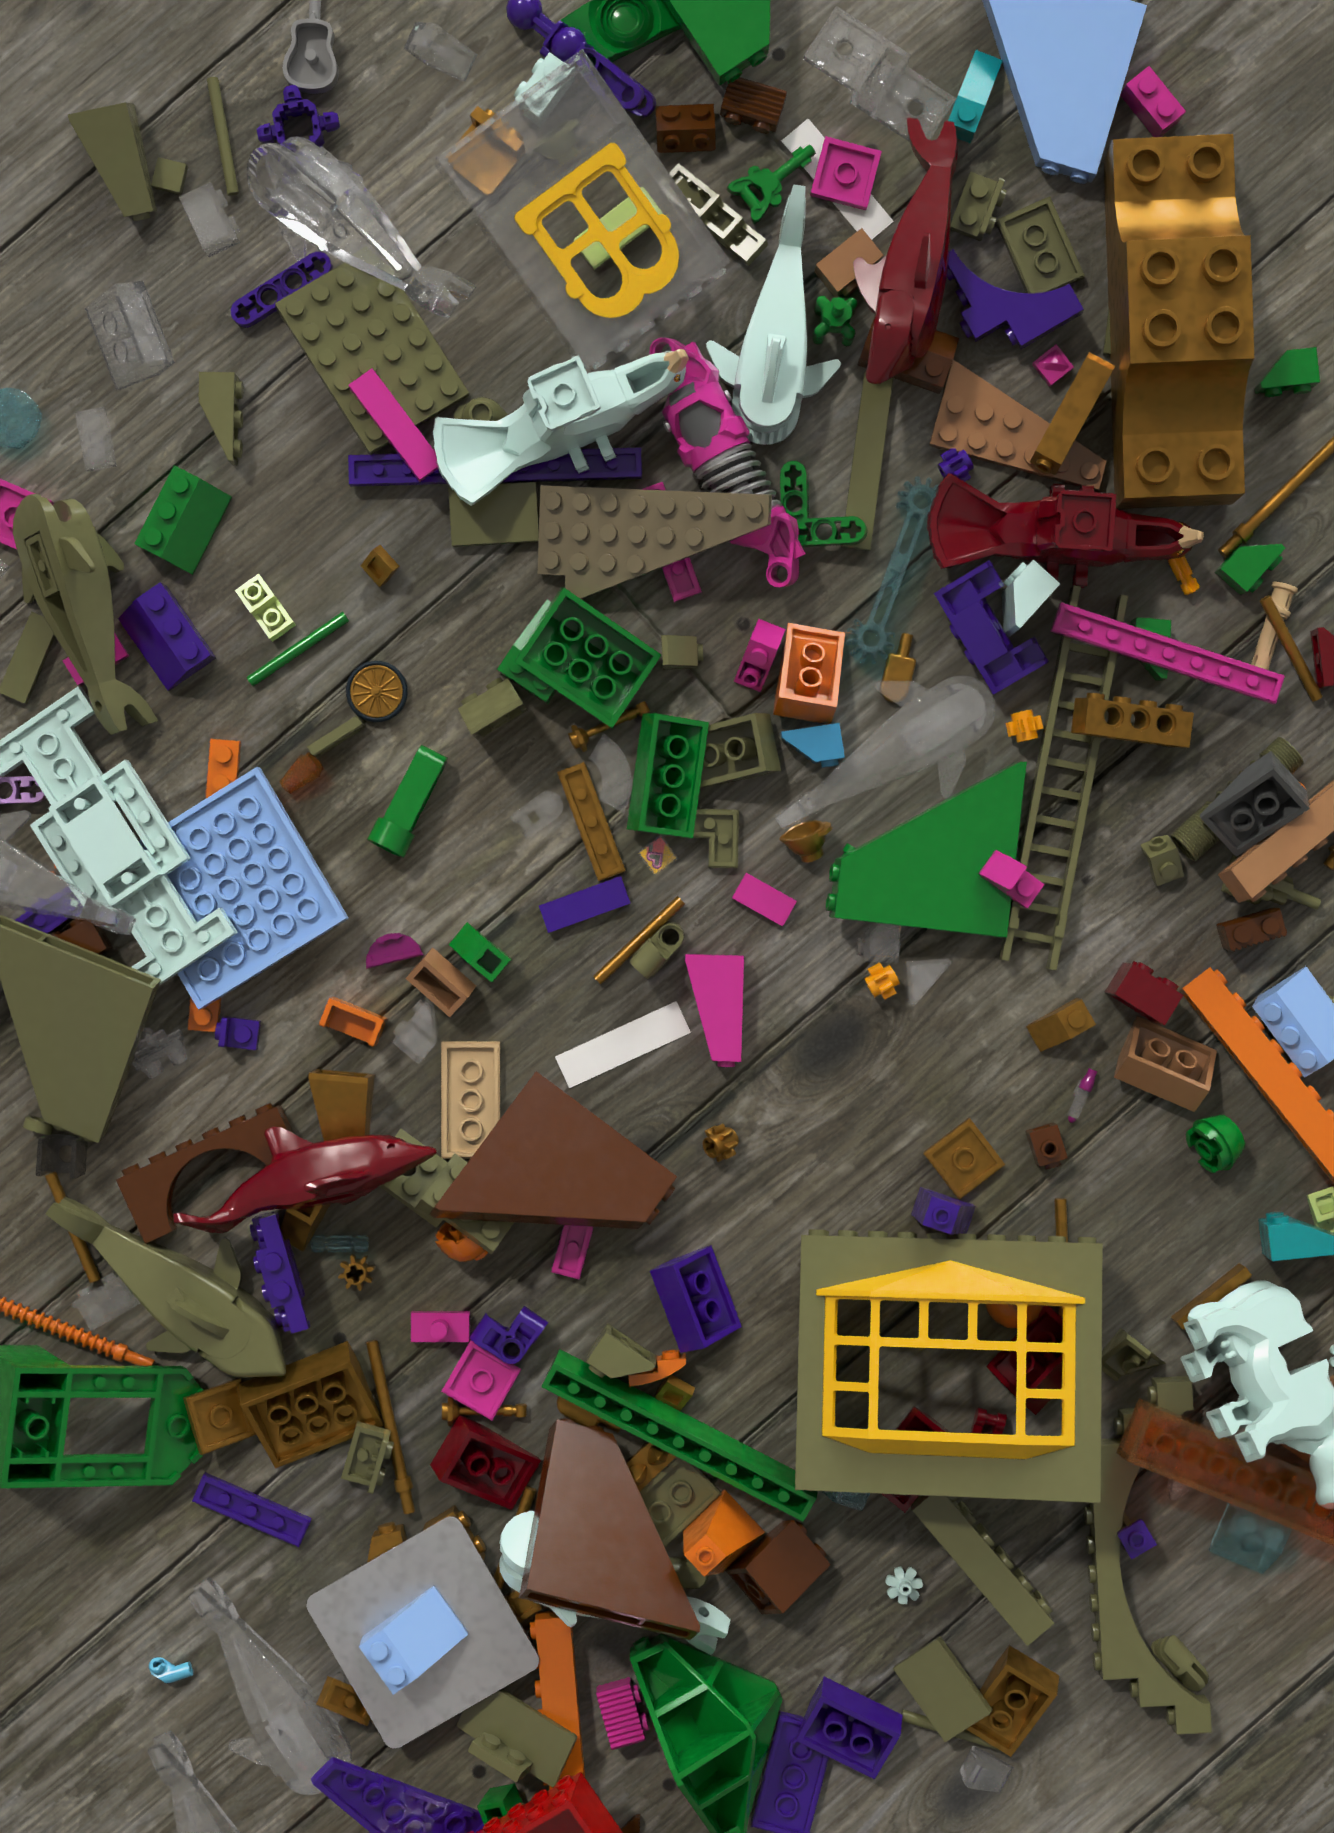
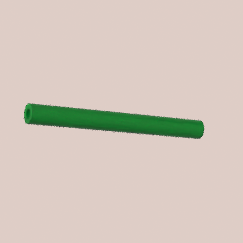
M341 612L246 678L254 687L348 623L349 619L344 612Z

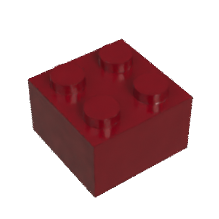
M1133 961L1132 964L1122 963L1105 993L1151 1022L1166 1025L1184 996L1177 991L1179 986L1165 977L1161 978L1158 976L1155 978L1152 976L1154 970L1141 962Z

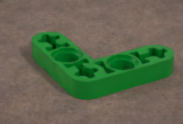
M789 461L783 465L780 472L782 506H784L789 515L797 519L800 531H809L807 525L812 524L810 531L812 541H808V535L798 536L802 547L855 545L864 541L868 530L863 520L858 517L809 518L807 469L798 461ZM796 467L797 471L802 473L801 476L796 478V486L798 488L803 487V491L791 490L787 492V487L793 489V482L787 477V474L792 473V468ZM794 496L800 497L803 501L802 508L797 512H791L787 508L788 500ZM841 523V529L851 528V523H855L858 528H861V532L856 533V538H852L849 533H840L842 539L837 540L838 528L836 524ZM822 524H829L833 530L831 537L826 540H821L817 537V529Z

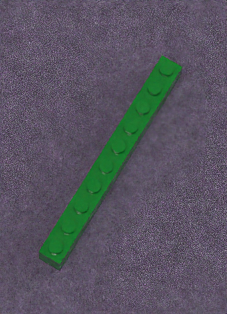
M559 1349L545 1376L542 1388L804 1522L817 1499L818 1491L795 1490L794 1469L633 1386L629 1387V1384L617 1378H610L607 1375H604L602 1378L588 1368L590 1364Z

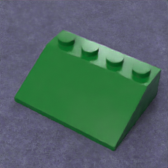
M561 587L514 662L613 728L661 657V654L575 594Z

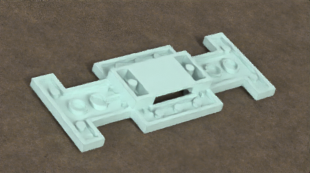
M77 686L0 740V776H5L22 763H25L51 804L48 808L50 810L48 813L30 824L32 830L91 923H97L116 909L118 910L147 956L133 965L132 968L161 979V985L238 932L223 908L216 909L199 922L193 917L167 876L190 860V856L129 760L122 761L105 774L102 773L74 729L77 725L95 714L84 689ZM115 801L118 802L119 806L125 813L126 817L132 824L133 828L137 832L138 836L144 843L147 850H144L142 848L136 836L134 835L129 825L123 818L122 814L116 807L114 803Z

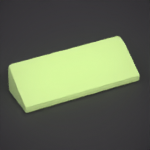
M641 187L640 189L647 197L651 205L654 207L658 215L663 214L661 210L658 208V206L655 204L653 199L650 197L648 192L643 187ZM628 197L599 220L608 231L612 232L635 216L637 208ZM642 225L624 238L619 244L620 250L646 231L649 226ZM588 228L581 234H579L574 239V241L581 237L583 234H585L588 231ZM593 242L580 252L594 270L610 258V255L600 242Z

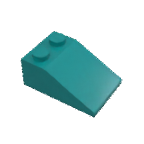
M1284 1212L1266 1213V1218L1258 1219L1262 1254L1271 1261L1334 1255V1232L1284 1215Z

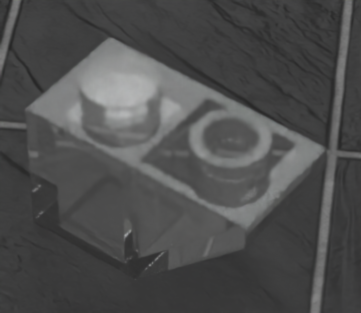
M423 997L411 1009L415 1013L408 1022L403 1019L392 1032L396 1036L392 1043L417 1064H420L440 1041L437 1006L429 999L425 1000Z

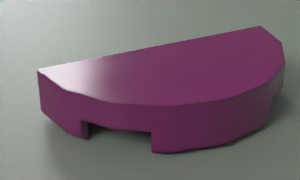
M389 933L377 938L370 946L366 956V969L424 954L420 945L410 936L401 933Z

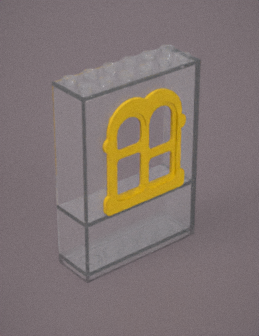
M583 49L436 158L435 167L572 357L579 355L585 370L589 368L593 372L608 361L605 355L611 351L617 354L632 343L629 337L635 333L638 337L645 334L656 325L653 319L657 316H660L661 319L666 318L680 307L677 304L680 299L683 298L685 302L690 300L703 290L700 284L704 281L711 284L727 272L724 266L730 263V260ZM605 172H611L637 208L635 216L612 232L604 227L582 195L583 188ZM570 201L588 224V231L569 246L561 249L543 227L542 220L564 202ZM642 225H648L659 239L662 250L659 261L655 266L648 269H640L633 266L619 248L620 242ZM593 242H600L622 275L620 290L610 298L594 296L571 266V259Z

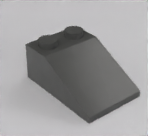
M1270 751L1246 767L1200 814V818L1237 857L1309 810L1307 790Z

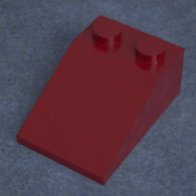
M459 1415L430 1466L441 1482L512 1510L541 1460L484 1425Z

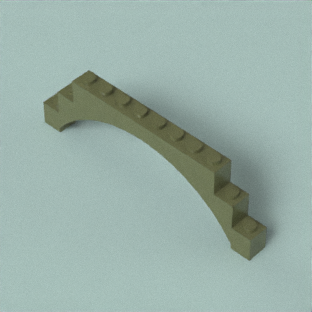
M1187 1376L1151 1378L1152 1386L1147 1388L1149 1404H1153V1407L1118 1409L1119 1417L1114 1418L1115 1434L1120 1435V1438L1101 1439V1503H1089V1507H1084L1085 1523L1090 1525V1536H1086V1549L1088 1554H1092V1565H1088L1087 1568L1089 1583H1093L1094 1594L1089 1595L1090 1610L1095 1612V1623H1091V1636L1093 1642H1097V1652L1092 1654L1093 1667L1095 1671L1099 1672L1103 1680L1131 1679L1129 1680L1130 1696L1135 1698L1139 1707L1169 1706L1165 1709L1166 1721L1168 1725L1172 1726L1177 1735L1212 1733L1210 1702L1204 1694L1196 1695L1178 1682L1150 1652L1138 1632L1123 1589L1120 1568V1539L1117 1532L1122 1527L1124 1510L1131 1487L1142 1463L1162 1434L1185 1411L1194 1410L1192 1382Z

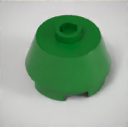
M1225 1115L1198 1119L1193 1123V1127L1186 1131L1188 1147L1190 1148L1194 1145L1197 1153L1201 1156L1198 1163L1211 1173H1215L1218 1170H1230L1245 1149V1140L1240 1129Z

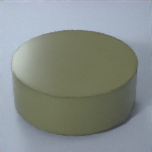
M30 1115L25 1117L22 1126L30 1131L45 1135H51L53 1131L52 1124L44 1122L43 1118Z

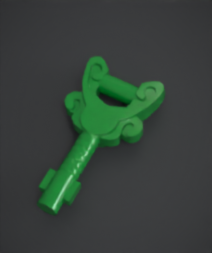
M810 144L804 149L800 146L791 154L793 158L774 172L766 168L760 170L758 166H752L748 170V176L732 181L726 190L732 195H740L751 209V221L755 225L763 218L769 205L778 207L781 204L782 197L780 193L782 185L780 181L798 167L803 169L811 163V157L816 152ZM750 186L760 190L763 196L761 202L749 189Z

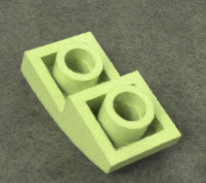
M257 574L235 590L272 642L296 626L260 574Z

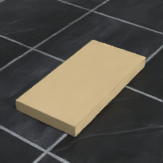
M500 1041L441 1042V1158H452L454 1153L461 1158H471L500 1120Z

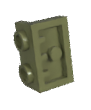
M970 172L953 215L950 230L978 241H982L985 233L990 235L996 221V217L992 216L995 206L1001 207L1007 190L1002 189L1005 179L999 178L997 182Z

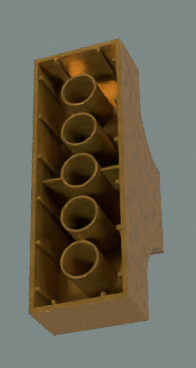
M1233 134L1113 139L1104 158L1108 308L1110 311V363L1115 365L1111 373L1116 509L1232 505L1245 494L1244 404L1251 364L1255 359L1251 235L1243 234L1238 218L1235 197Z

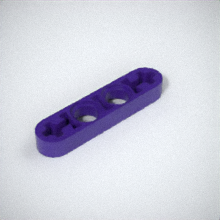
M317 251L307 255L236 300L231 307L232 319L238 326L243 328L254 326L277 311L275 303L266 305L262 302V295L265 291H275L277 293L276 302L280 301L333 270L330 258L325 253ZM316 260L320 263L326 262L323 265V272L319 273L318 270H314L309 273L312 278L310 281L307 280L306 275L301 270L305 267L307 272L311 271L315 267L313 262ZM297 274L302 278V284L298 289L287 287L286 280L290 275ZM256 298L258 305L263 311L258 312L255 307L249 312V319L245 320L244 317L238 318L241 314L239 309L241 307H245L247 310L255 306L251 300Z

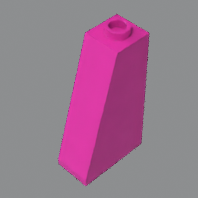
M685 954V962L711 1060L717 1061V1066L735 1067V1062H741L744 956Z

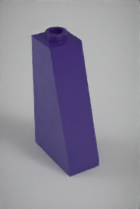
M920 1187L911 1215L924 1226L951 1235L967 1234L976 1205Z

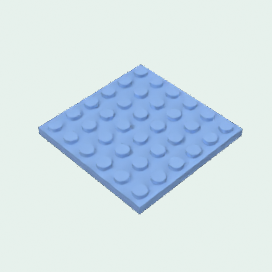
M260 767L252 769L168 822L191 858L167 875L197 922L216 909L223 908L238 932L177 973L198 1010L210 1005L349 919ZM139 840L142 848L147 850L142 840Z

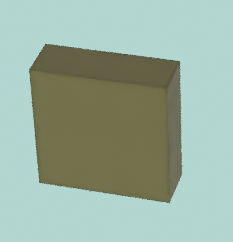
M158 157L151 183L152 188L181 195L188 170L187 164Z

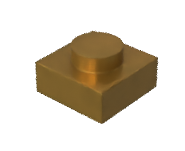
M381 545L374 548L360 565L379 587L386 584L400 567Z
M671 1374L657 1389L654 1398L681 1411L693 1396L695 1387Z

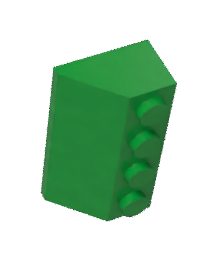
M657 713L642 714L626 830L693 839L709 722Z

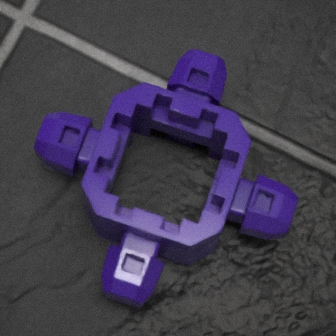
M296 85L286 86L283 91L285 103L278 104L272 112L274 125H270V123L260 125L257 128L259 142L264 144L274 143V140L277 139L283 152L289 156H295L300 170L312 169L314 165L312 152L319 151L325 143L323 130H326L328 133L340 128L339 117L335 112H325L323 116H320L314 103L308 99L302 100L300 90ZM303 113H306L307 116L311 115L314 135L309 136L308 140L298 139L292 143L290 140H286L284 120H288V116H302Z

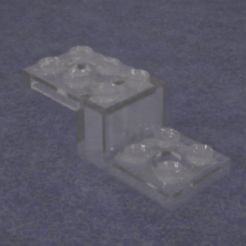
M838 6L835 7L803 57V60L852 91L850 101L852 105L907 141H909L907 118L918 119L926 138L931 140L957 99L909 68L908 63L911 54ZM841 42H847L852 46L853 52L847 56L840 55L837 52L836 46ZM911 102H918L923 106L924 111L922 114L914 116L909 113L907 106Z

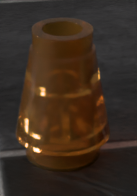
M307 752L305 755L300 754L279 782L291 794L320 777V772L324 768L315 756H312L310 752Z

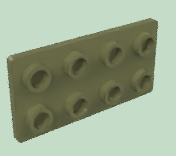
M503 1689L464 1710L457 1723L459 1729L475 1738L468 1752L516 1783L530 1773L549 1786L554 1787L577 1740L576 1734Z

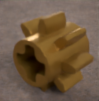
M722 1123L705 1130L708 1137L703 1140V1149L709 1157L716 1158L717 1162L736 1155L733 1148L738 1146L739 1139L732 1128H725V1125Z
M353 1253L350 1255V1263L346 1261L340 1263V1266L345 1270L338 1278H345L348 1282L346 1289L351 1285H357V1289L361 1291L363 1289V1281L367 1283L373 1281V1278L368 1274L375 1269V1266H368L366 1263L367 1255L362 1259H356V1255ZM354 1265H356L357 1270H363L359 1279H357L356 1274H350Z

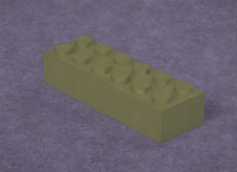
M919 1495L911 1505L912 1511L1027 1646L1055 1624L1050 1616L1053 1610L1048 1605V1601L1038 1589L1033 1593L1032 1590L1034 1588L1030 1584V1580L1019 1567L1016 1570L1013 1569L1015 1565L1010 1560L1011 1558L1000 1545L996 1548L994 1547L996 1543L984 1525L980 1523L976 1526L975 1522L977 1521L973 1513L963 1501L957 1503V1497Z

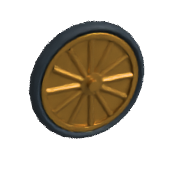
M370 661L357 667L350 675L346 686V698L350 708L357 716L370 722H384L395 717L403 709L408 695L406 680L402 673L395 666L383 661Z

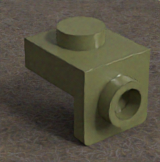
M1168 835L1154 837L1150 841L1141 844V849L1148 859L1152 879L1156 886L1184 877L1178 848Z

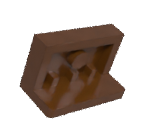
M714 104L655 106L658 153L714 151L716 149Z

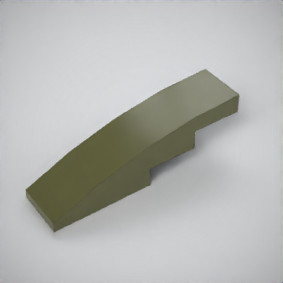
M679 163L659 183V187L687 214L748 266L768 246L767 240L747 225L742 216L721 200L720 195Z

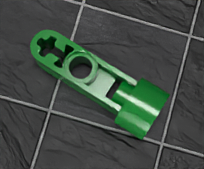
M423 745L419 747L384 817H378L367 838L369 842L398 857H405L415 837L412 831L445 768L448 757Z

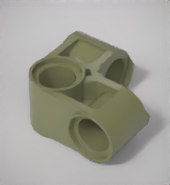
M674 922L663 925L631 956L630 963L645 978L653 977L684 941L685 934L683 928ZM672 928L678 932V942L674 944L665 942L663 932L666 929Z

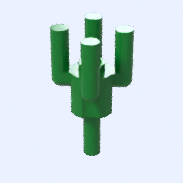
M819 296L816 300L814 312L816 315L821 316V323L814 330L813 342L820 345L823 343L825 335L829 332L841 333L842 344L846 347L851 346L856 332L849 323L851 317L855 314L857 300L851 297L845 301L844 298L835 297L830 302L825 296Z

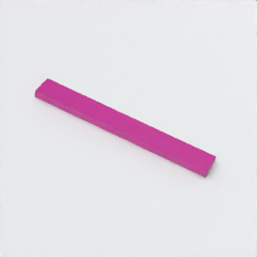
M1062 602L1059 603L1051 628V632L1273 705L1277 702L1285 678L1284 675Z

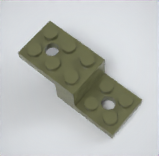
M400 1129L395 1137L403 1139L408 1143L425 1146L403 1129ZM455 1153L449 1162L436 1154L426 1162L414 1168V1175L404 1176L402 1174L379 1186L437 1228L442 1220H445L490 1254L494 1252L514 1224V1222L434 1218L429 1215L468 1163Z

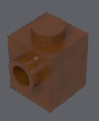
M1054 1122L1025 1131L1035 1164L1039 1167L1044 1166L1045 1169L1055 1168L1062 1165L1061 1160L1068 1158L1058 1125Z

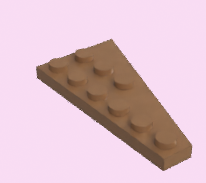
M955 360L952 361L929 446L946 451L951 448H956L957 452L965 450L969 457L1079 487H1082V485L1094 486V491H1098L1107 462L1075 440L1056 475L1041 472L1030 460L1050 423Z

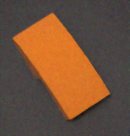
M679 1350L662 1351V1355L657 1356L656 1368H653L651 1371L628 1375L629 1387L652 1383L675 1373L686 1365V1353L680 1354Z

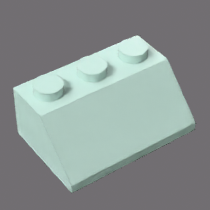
M1035 560L1031 561L1028 565L1022 562L1003 582L1007 586L1002 592L1003 630L1006 635L1010 637L1019 630L1060 585Z

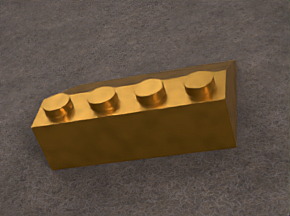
M348 1341L285 1365L286 1374L284 1376L255 1377L239 1384L240 1406L275 1469L352 1439L357 1421L377 1427L384 1426L360 1363Z

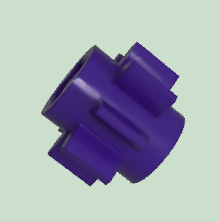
M951 448L940 455L943 461L937 464L943 478L948 473L955 475L964 482L971 478L968 472L974 469V466L965 450L957 452L956 448Z

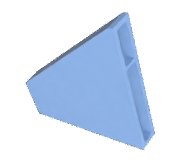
M982 0L1001 60H1003L1002 63L1035 166L1042 168L1044 173L1050 175H1058L1060 173L1070 176V180L1076 183H1092L1098 171L1147 5L1131 0Z

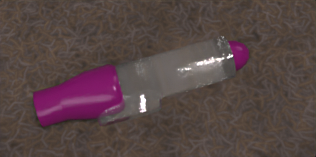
M1088 1068L1083 1079L1078 1081L1073 1093L1075 1098L1067 1114L1070 1123L1079 1119L1089 1093L1094 1086L1097 1074L1095 1070Z

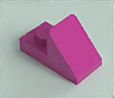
M998 850L993 852L978 873L1023 908H1028L1045 885L1026 871L1027 866Z

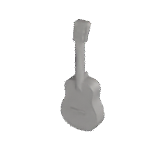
M310 0L309 18L296 20L292 24V41L285 54L282 67L288 84L296 85L300 92L308 94L330 91L336 85L339 77V68L333 53L334 32L330 23L320 20L321 0Z

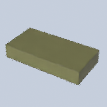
M356 715L307 746L312 756L320 757L363 730L365 724Z

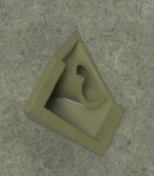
M1122 1328L1117 1331L1102 1350V1371L1115 1381H1118L1122 1376L1166 1364Z

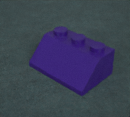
M161 582L136 598L118 618L167 691H170L216 659L169 588Z
M711 1245L669 1260L650 1270L680 1353L704 1349L742 1327Z
M824 1676L811 1698L796 1741L875 1779L901 1736L903 1715Z

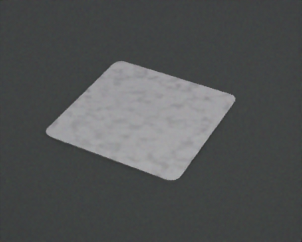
M454 1516L445 1517L315 1592L307 1600L308 1612L385 1744L390 1748L402 1747L532 1672L539 1664V1655L462 1522ZM435 1585L468 1631V1635L418 1678L393 1695L359 1648L362 1636Z

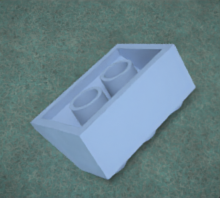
M1306 966L1257 997L1252 1006L1292 1062L1301 1071L1304 1078L1334 1059V1003Z

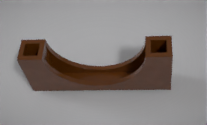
M268 1103L255 1109L257 1115L246 1119L245 1115L228 1122L230 1128L221 1132L218 1127L203 1133V1140L193 1144L191 1139L175 1146L177 1152L167 1156L165 1151L148 1158L150 1164L142 1168L137 1163L121 1170L124 1176L116 1179L145 1244L177 1229L172 1210L173 1191L183 1169L198 1155L215 1149H235L255 1156L266 1165L271 1163L273 1156L264 1135L265 1130L271 1127H282L294 1133L281 1104L273 1108L272 1104Z

